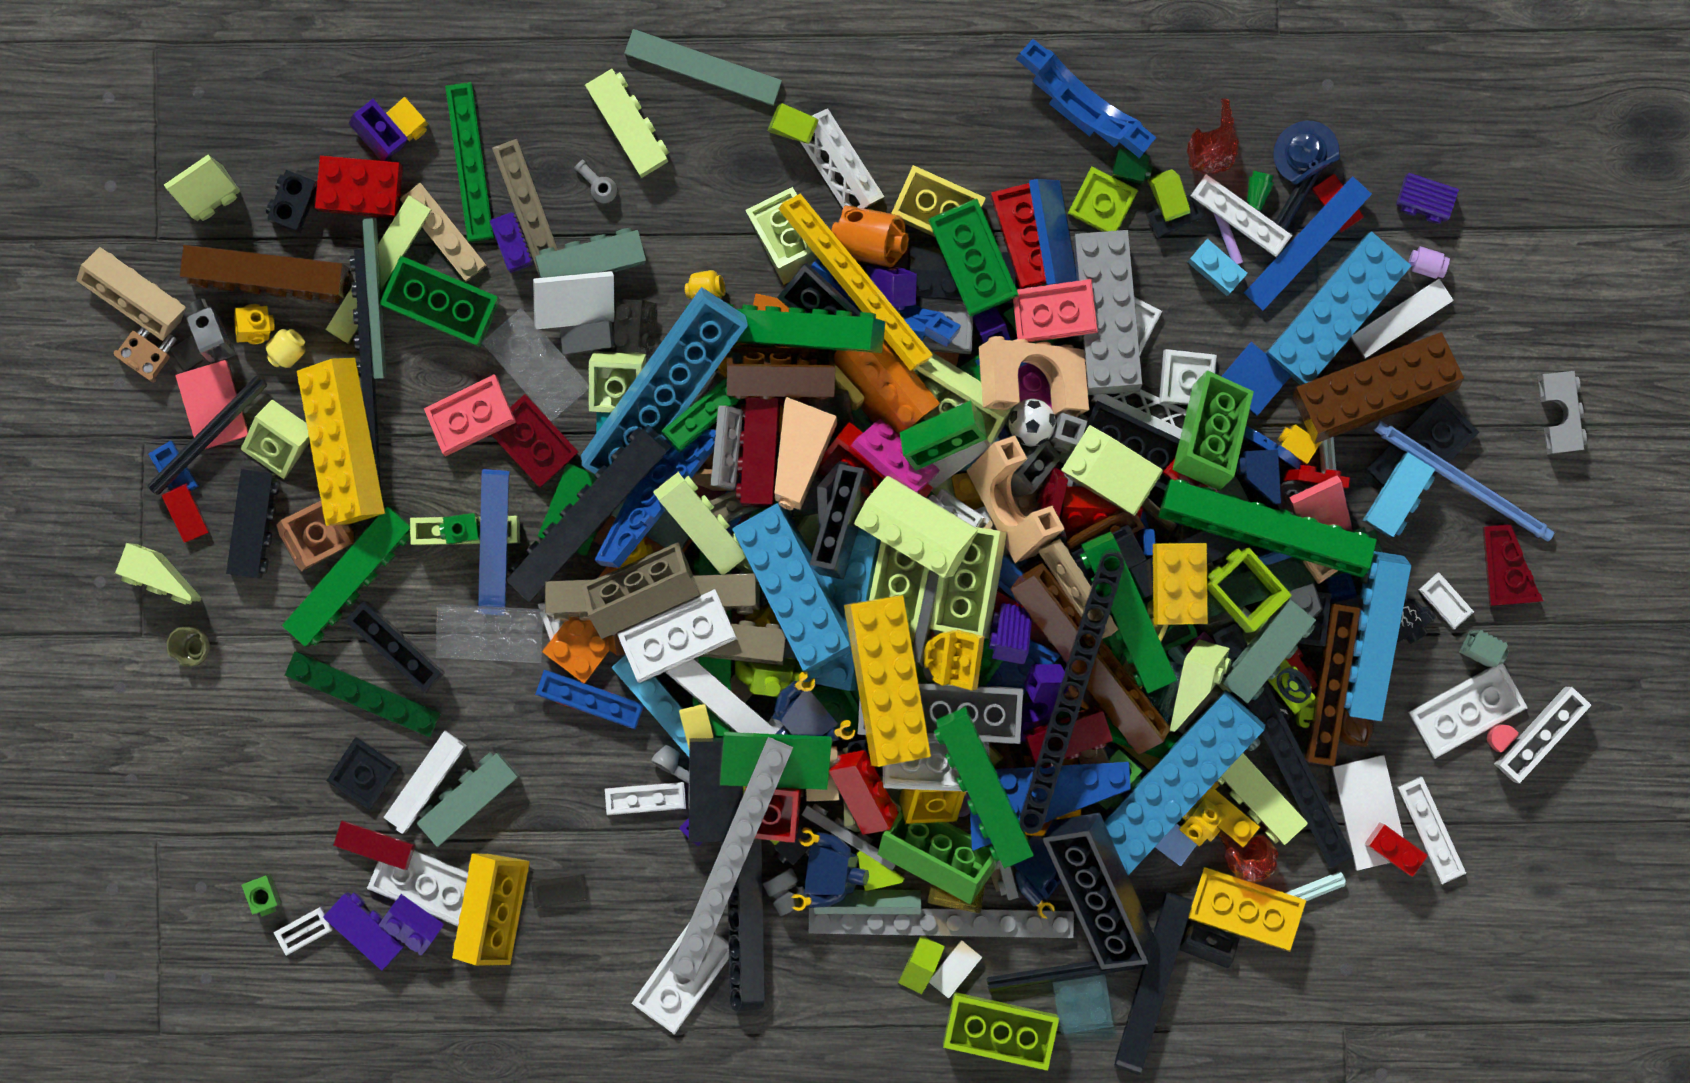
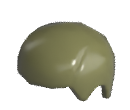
M197 627L177 628L170 633L166 642L168 655L175 658L182 666L193 667L200 665L207 659L210 651L207 635Z

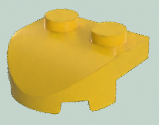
M950 630L940 633L928 641L923 653V662L925 668H929L933 675V681L942 686L949 684L972 691L978 688L985 637L961 630Z

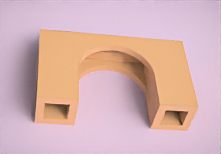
M1001 336L991 337L989 341L979 346L983 408L1008 410L1020 403L1018 369L1021 362H1026L1038 367L1047 377L1051 390L1052 411L1055 416L1065 413L1078 417L1089 410L1084 349L1074 348L1073 345L1051 346L1049 342L1028 343L1025 339L1009 341Z
M1016 436L994 442L966 471L997 530L1007 532L1005 545L1013 561L1017 563L1036 556L1041 548L1048 545L1064 530V527L1053 506L1035 511L1027 517L1017 508L1011 492V479L1015 470L1027 460V457Z

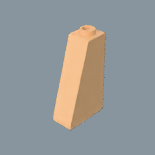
M788 397L784 403L775 500L785 509L793 510V508L801 510L837 426V416Z

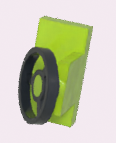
M1284 659L1279 665L1281 667L1279 673L1272 680L1268 678L1267 681L1293 714H1296L1316 697L1311 692L1312 687L1306 676L1298 671L1296 667L1290 666L1286 659Z

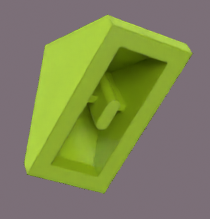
M781 103L777 106L767 131L809 144L819 120Z
M1171 169L1147 179L1165 222L1190 213L1180 176Z
M858 850L857 856L860 869L869 871V880L867 885L864 886L865 891L899 884L905 879L900 873L887 868Z
M920 935L898 983L922 994L935 972L945 946Z

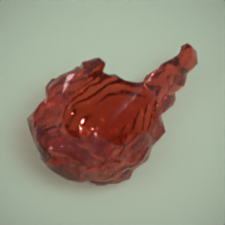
M1227 98L1221 99V126L1215 130L1203 133L1199 128H1196L1191 135L1187 153L1189 156L1188 164L1192 170L1199 171L1202 174H1218L1230 169L1238 154L1239 141L1235 135L1234 118L1232 117L1230 101Z
M1220 830L1217 834L1225 845V860L1229 868L1239 879L1249 882H1261L1272 876L1276 871V860L1279 853L1265 836L1252 837L1242 847L1224 831Z

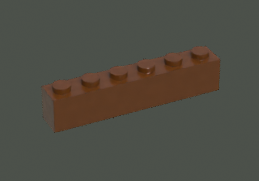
M1330 603L1326 646L1322 647L1317 679L1318 686L1315 690L1313 719L1310 721L1304 757L1308 762L1335 766L1361 609L1357 606Z

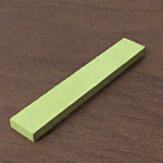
M408 195L378 244L381 292L391 278L400 255L404 257L432 209ZM352 288L326 328L327 331L347 344H350L358 331V325H354L353 309H357V298L352 297Z

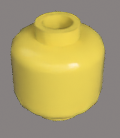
M293 329L279 330L266 344L268 361L275 367L291 368L305 353V340Z

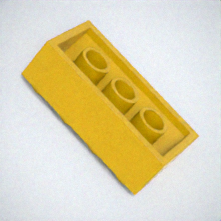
M492 854L471 855L452 958L473 965L511 964L530 861Z

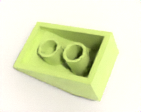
M209 155L164 184L170 194L196 221L199 219L204 221L215 214L214 209L221 204L223 206L229 205L236 200V194L241 192L224 166Z
M793 187L746 210L783 284L790 282L806 262L811 266L818 258L778 210L783 202L797 195Z
M1090 425L1061 470L1073 482L1134 516L1163 472L1158 466Z
M1198 640L1186 656L1170 731L1175 732L1211 692L1216 683H1221L1223 675L1228 673L1231 665V659L1228 658L1230 648Z

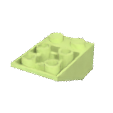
M126 543L115 572L122 575L121 581L135 586L146 584V590L159 595L170 593L172 594V600L183 604L201 601L200 595L162 553L138 544Z

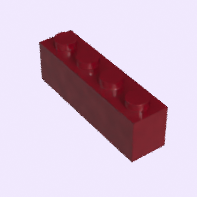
M746 397V404H741V410L743 411L742 420H745L744 431H741L739 447H743V457H738V473H742V480L736 486V499L740 500L743 507L770 508L775 505L780 401L778 398Z

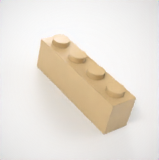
M99 247L81 264L77 282L163 341L181 323L186 307L177 299L162 291L156 284L151 283L134 269L119 261L113 254Z

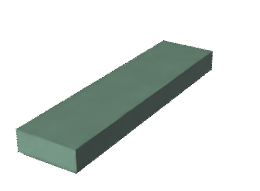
M854 890L853 893L846 894L844 900L834 905L815 908V914L919 915L921 914V890Z

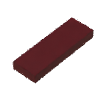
M341 820L333 846L403 870H408L416 846L415 844Z

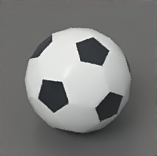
M1037 399L1023 400L1010 413L1009 429L1012 436H1016L1020 444L1030 447L1039 446L1048 441L1055 430V415L1051 407L1043 401Z

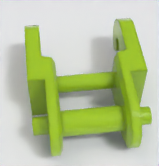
M1315 699L1296 713L1295 722L1298 726L1309 727V723L1304 722V719H1313Z

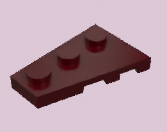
M1512 526L1482 527L1489 606L1543 602L1544 600L1523 557L1522 549Z

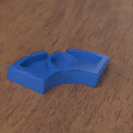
M1246 426L1243 436L1244 440L1261 450H1278V460L1299 469L1302 461L1294 456L1293 453L1266 438L1263 434Z
M1142 512L1140 519L1144 524V528L1137 531L1136 540L1144 556L1153 557V544H1155L1154 529L1149 528L1146 512Z

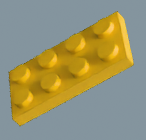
M1204 867L1188 919L1290 952L1306 900Z

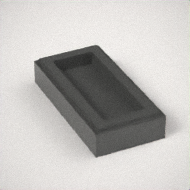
M612 321L560 328L563 355L615 348Z

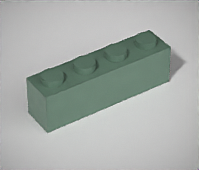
M625 228L616 231V235L606 238V235L602 234L590 238L591 242L580 244V241L565 244V249L555 251L554 247L539 251L540 255L535 256L539 277L547 278L610 271L613 273L644 265L646 258L638 230L632 231L631 228Z
M1289 598L1274 612L1230 666L1228 673L1223 675L1221 682L1245 702L1249 703L1251 699L1256 700L1263 692L1264 688L1262 686L1267 679L1272 680L1279 673L1281 662L1285 658H1291L1298 649L1296 644L1302 637L1307 638L1314 630L1315 625L1313 623L1316 621L1314 617Z
M491 752L478 762L481 765L474 773L471 770L466 772L459 779L461 784L455 790L451 787L438 797L441 800L439 804L434 808L430 804L419 814L421 819L417 822V825L437 847L443 844L520 776L500 752L494 756Z

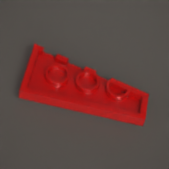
M1029 183L991 192V200L1020 289L1046 284Z

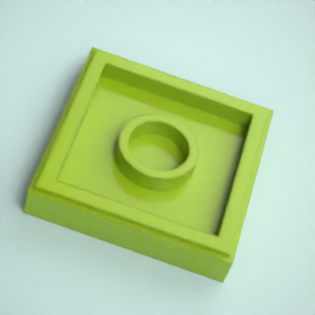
M1091 166L1067 214L1101 232L1118 231L1138 190Z

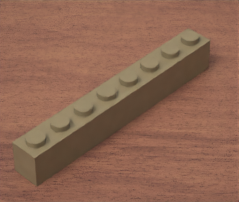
M755 574L694 576L699 595L694 598L715 589L725 612L737 611V614L749 615L753 614V610H760V584ZM593 580L545 582V613L553 617L554 621H569V617L590 620L582 585Z

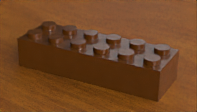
M183 245L180 277L187 280V284L196 288L208 289V284H211L213 287L218 288V290L234 292V287L240 288L239 290L244 291V293L260 295V291L263 290L270 294V296L286 298L287 293L297 297V299L312 301L313 296L319 297L323 302L339 304V299L344 300L347 296L350 268L343 263Z
M1440 332L1297 386L1293 400L1313 443L1316 444L1458 390L1464 376L1443 333Z

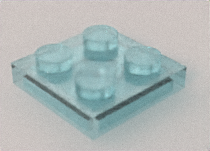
M1105 974L1052 982L1061 1035L1113 1027Z

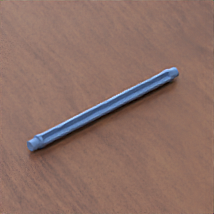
M1380 420L1376 423L1373 430L1379 433L1381 438L1388 440L1395 446L1428 464L1436 472L1459 485L1509 519H1512L1533 533L1537 538L1541 537L1547 542L1552 539L1554 531L1547 528L1545 523L1523 512L1517 506L1396 430L1392 425H1387Z

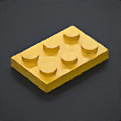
M1207 543L1153 544L1154 625L1208 624Z

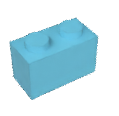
M1209 239L1187 261L1226 296L1234 290L1247 274L1244 269Z

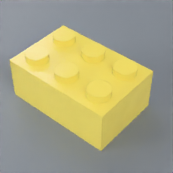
M913 165L891 214L900 215L905 224L934 236L928 222L929 218L976 198L982 208L985 197Z

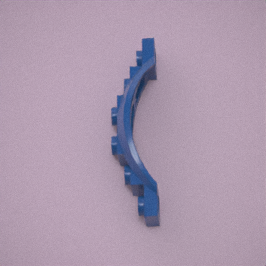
M1034 39L1017 56L1016 60L1036 75L1032 82L1052 97L1049 105L1089 137L1095 131L1113 147H1116L1120 142L1138 158L1144 154L1157 138L1145 129L1140 121L1121 112L1090 90L1067 69L1055 53L1045 49Z
M817 258L811 267L828 283L832 284V287L859 312H862L819 258ZM916 305L905 306L904 310H897L921 341L927 336L947 347L957 336L961 328L960 324L947 318L940 311H932Z

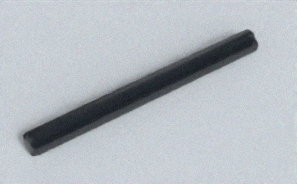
M255 376L148 484V488L154 494L159 495L267 387V383L260 376Z
M1098 960L991 976L987 978L988 990L992 992L1143 968L1144 964L1102 970Z

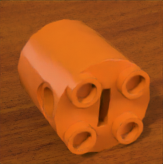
M848 205L844 206L839 223L835 222L831 230L856 261L888 268L893 267L907 250L909 236L905 233V223L900 215Z

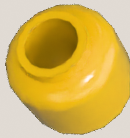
M714 270L693 273L689 278V283L685 284L686 297L691 300L701 287L720 299L726 293L723 277Z

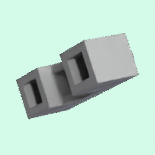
M1575 371L1538 376L1541 402H1555L1563 410V419L1558 426L1544 428L1547 455L1584 450V445L1587 444V435L1585 429L1581 428L1580 419L1584 417L1582 403H1578L1577 392H1580L1579 377H1575Z

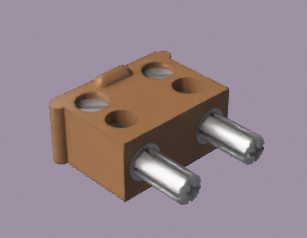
M141 327L138 333L134 330L130 333L119 350L114 351V356L151 383L156 382L155 377L170 358L167 352L175 343L176 338L169 334L158 348L145 339L149 331ZM138 341V345L132 347L133 342ZM160 356L159 361L154 362V358Z

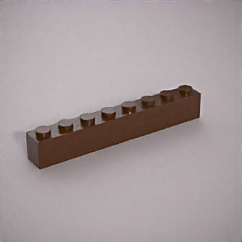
M1041 563L1019 576L1010 590L1013 592L1015 599L1023 605L1032 621L1041 628L1047 640L1055 646L1067 664L1081 616L1045 565ZM1085 634L1080 638V643L1089 647L1095 643V639L1092 635ZM1101 639L1086 688L1093 695L1095 702L1110 717L1112 724L1118 727L1125 736L1127 743L1140 755L1164 742L1170 727ZM1076 660L1073 662L1072 668L1076 672H1083L1086 670L1087 664L1083 660Z

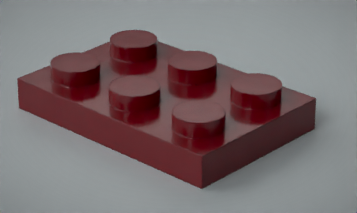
M524 394L510 407L516 423L491 435L541 488L571 461L579 451L533 401Z

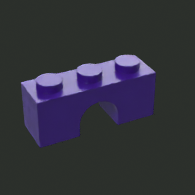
M1061 664L1031 665L1024 686L1032 701L1022 704L1020 742L1025 741L1022 732L1049 722L1064 674ZM1069 686L1065 688L1064 694L1069 689Z

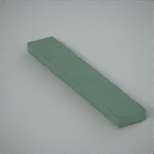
M635 29L632 30L624 53L626 56L774 106L782 83L780 79Z
M377 218L363 220L372 375L376 379L385 378L387 374L383 312L380 305L382 296Z

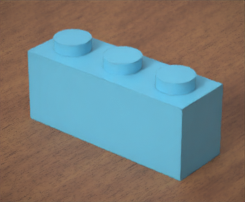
M1410 453L1403 454L1364 517L1363 522L1389 538L1394 537L1395 534L1399 536L1407 524L1404 521L1409 511L1413 513L1421 502L1418 496L1423 489L1427 491L1433 483L1435 477L1432 474L1435 469Z

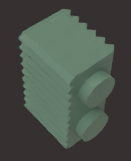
M1471 630L1459 652L1485 666L1497 667L1498 664L1502 665L1509 650L1506 649L1508 646L1507 642H1502V640L1488 635L1483 630Z

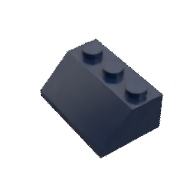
M1278 450L1245 451L1239 454L1235 476H1238L1240 484L1258 500L1263 498L1267 506L1280 504Z

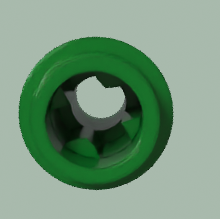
M1253 170L1252 177L1249 176L1247 203L1256 210L1262 211L1274 185V182H1272L1274 176Z

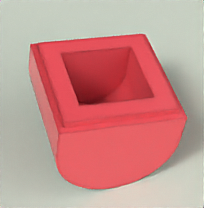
M1498 724L1489 729L1487 742L1496 752H1504L1518 736V732L1509 725Z

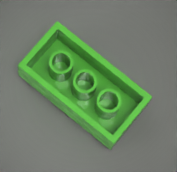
M1207 370L1193 384L1173 470L1220 491L1235 476L1254 391Z
M902 809L890 830L884 832L877 854L970 905L994 872L997 864L990 851L991 845L972 851L971 835L947 822L905 824Z

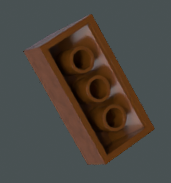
M733 345L727 353V396L738 399L748 396H759L763 399H771L775 396H786V398L790 399L813 397L818 400L834 397V350L784 346Z

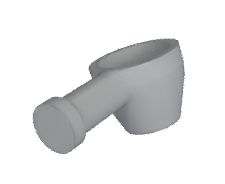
M582 159L574 169L591 184L592 197L599 203L611 202L617 194L615 182L608 177H598ZM601 184H606L608 186V191L606 193H600L598 191V188Z
M665 745L653 756L651 762L660 769L677 776L689 784V771L678 765L680 753L672 747Z

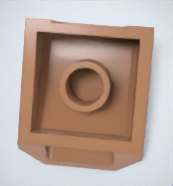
M321 501L280 520L277 524L279 536L282 538L295 565L301 571L354 544V532L350 524L326 526Z

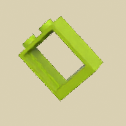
M1238 548L1226 558L1228 563L1223 568L1219 566L1208 575L1210 580L1207 582V590L1246 633L1255 632L1292 595L1250 548L1242 549L1241 551ZM1242 561L1272 593L1249 617H1246L1218 586Z

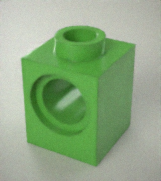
M271 874L242 884L252 915L260 912L262 917L276 912L275 906L281 904V900ZM260 889L268 893L269 899L266 904L260 903L257 900L256 895Z

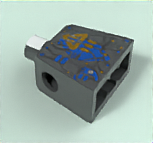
M205 299L193 301L190 304L193 315L188 316L187 320L200 354L211 364L237 355L220 315L212 307L207 306Z

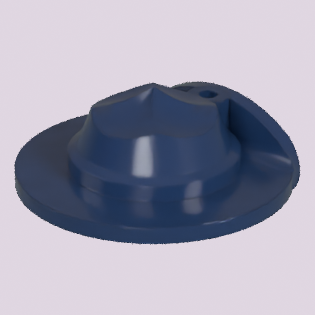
M1301 121L1286 128L1278 137L1273 153L1274 162L1278 171L1285 179L1293 184H1298L1339 160L1340 148L1335 134L1327 126L1316 121Z

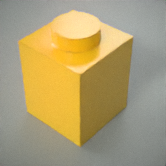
M405 97L386 113L406 135L408 141L413 138L415 140L419 139L427 131L425 127L429 123Z
M1297 425L1291 426L1290 429L1285 427L1278 438V441L1281 442L1280 445L1300 459L1303 465L1309 463L1321 442L1314 444L1309 433Z

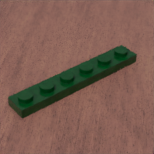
M294 651L284 675L427 737L432 736L441 715L436 710L297 651Z

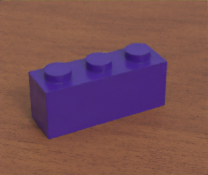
M346 892L323 918L382 971L406 945L379 926L383 917L375 910L370 912L363 906L365 901L358 894Z

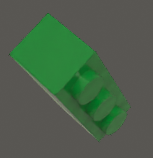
M971 400L900 432L903 456L916 471L987 439L983 415Z

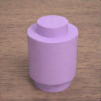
M1419 246L1417 251H1412L1408 263L1412 265V272L1436 279L1437 277L1444 278L1450 258L1445 257L1444 253Z

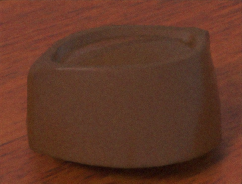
M1344 708L1339 740L1349 746L1367 747L1374 731L1373 720L1351 717L1347 709Z

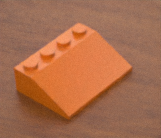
M885 339L883 340L882 353L837 350L834 354L835 365L865 397L860 408L873 424L881 419L900 435L901 431L921 422L940 404L913 370H909Z

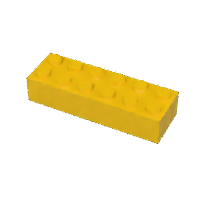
M333 358L298 370V383L326 526L352 524L384 514L356 359Z
M903 595L844 605L871 766L880 767L931 757Z

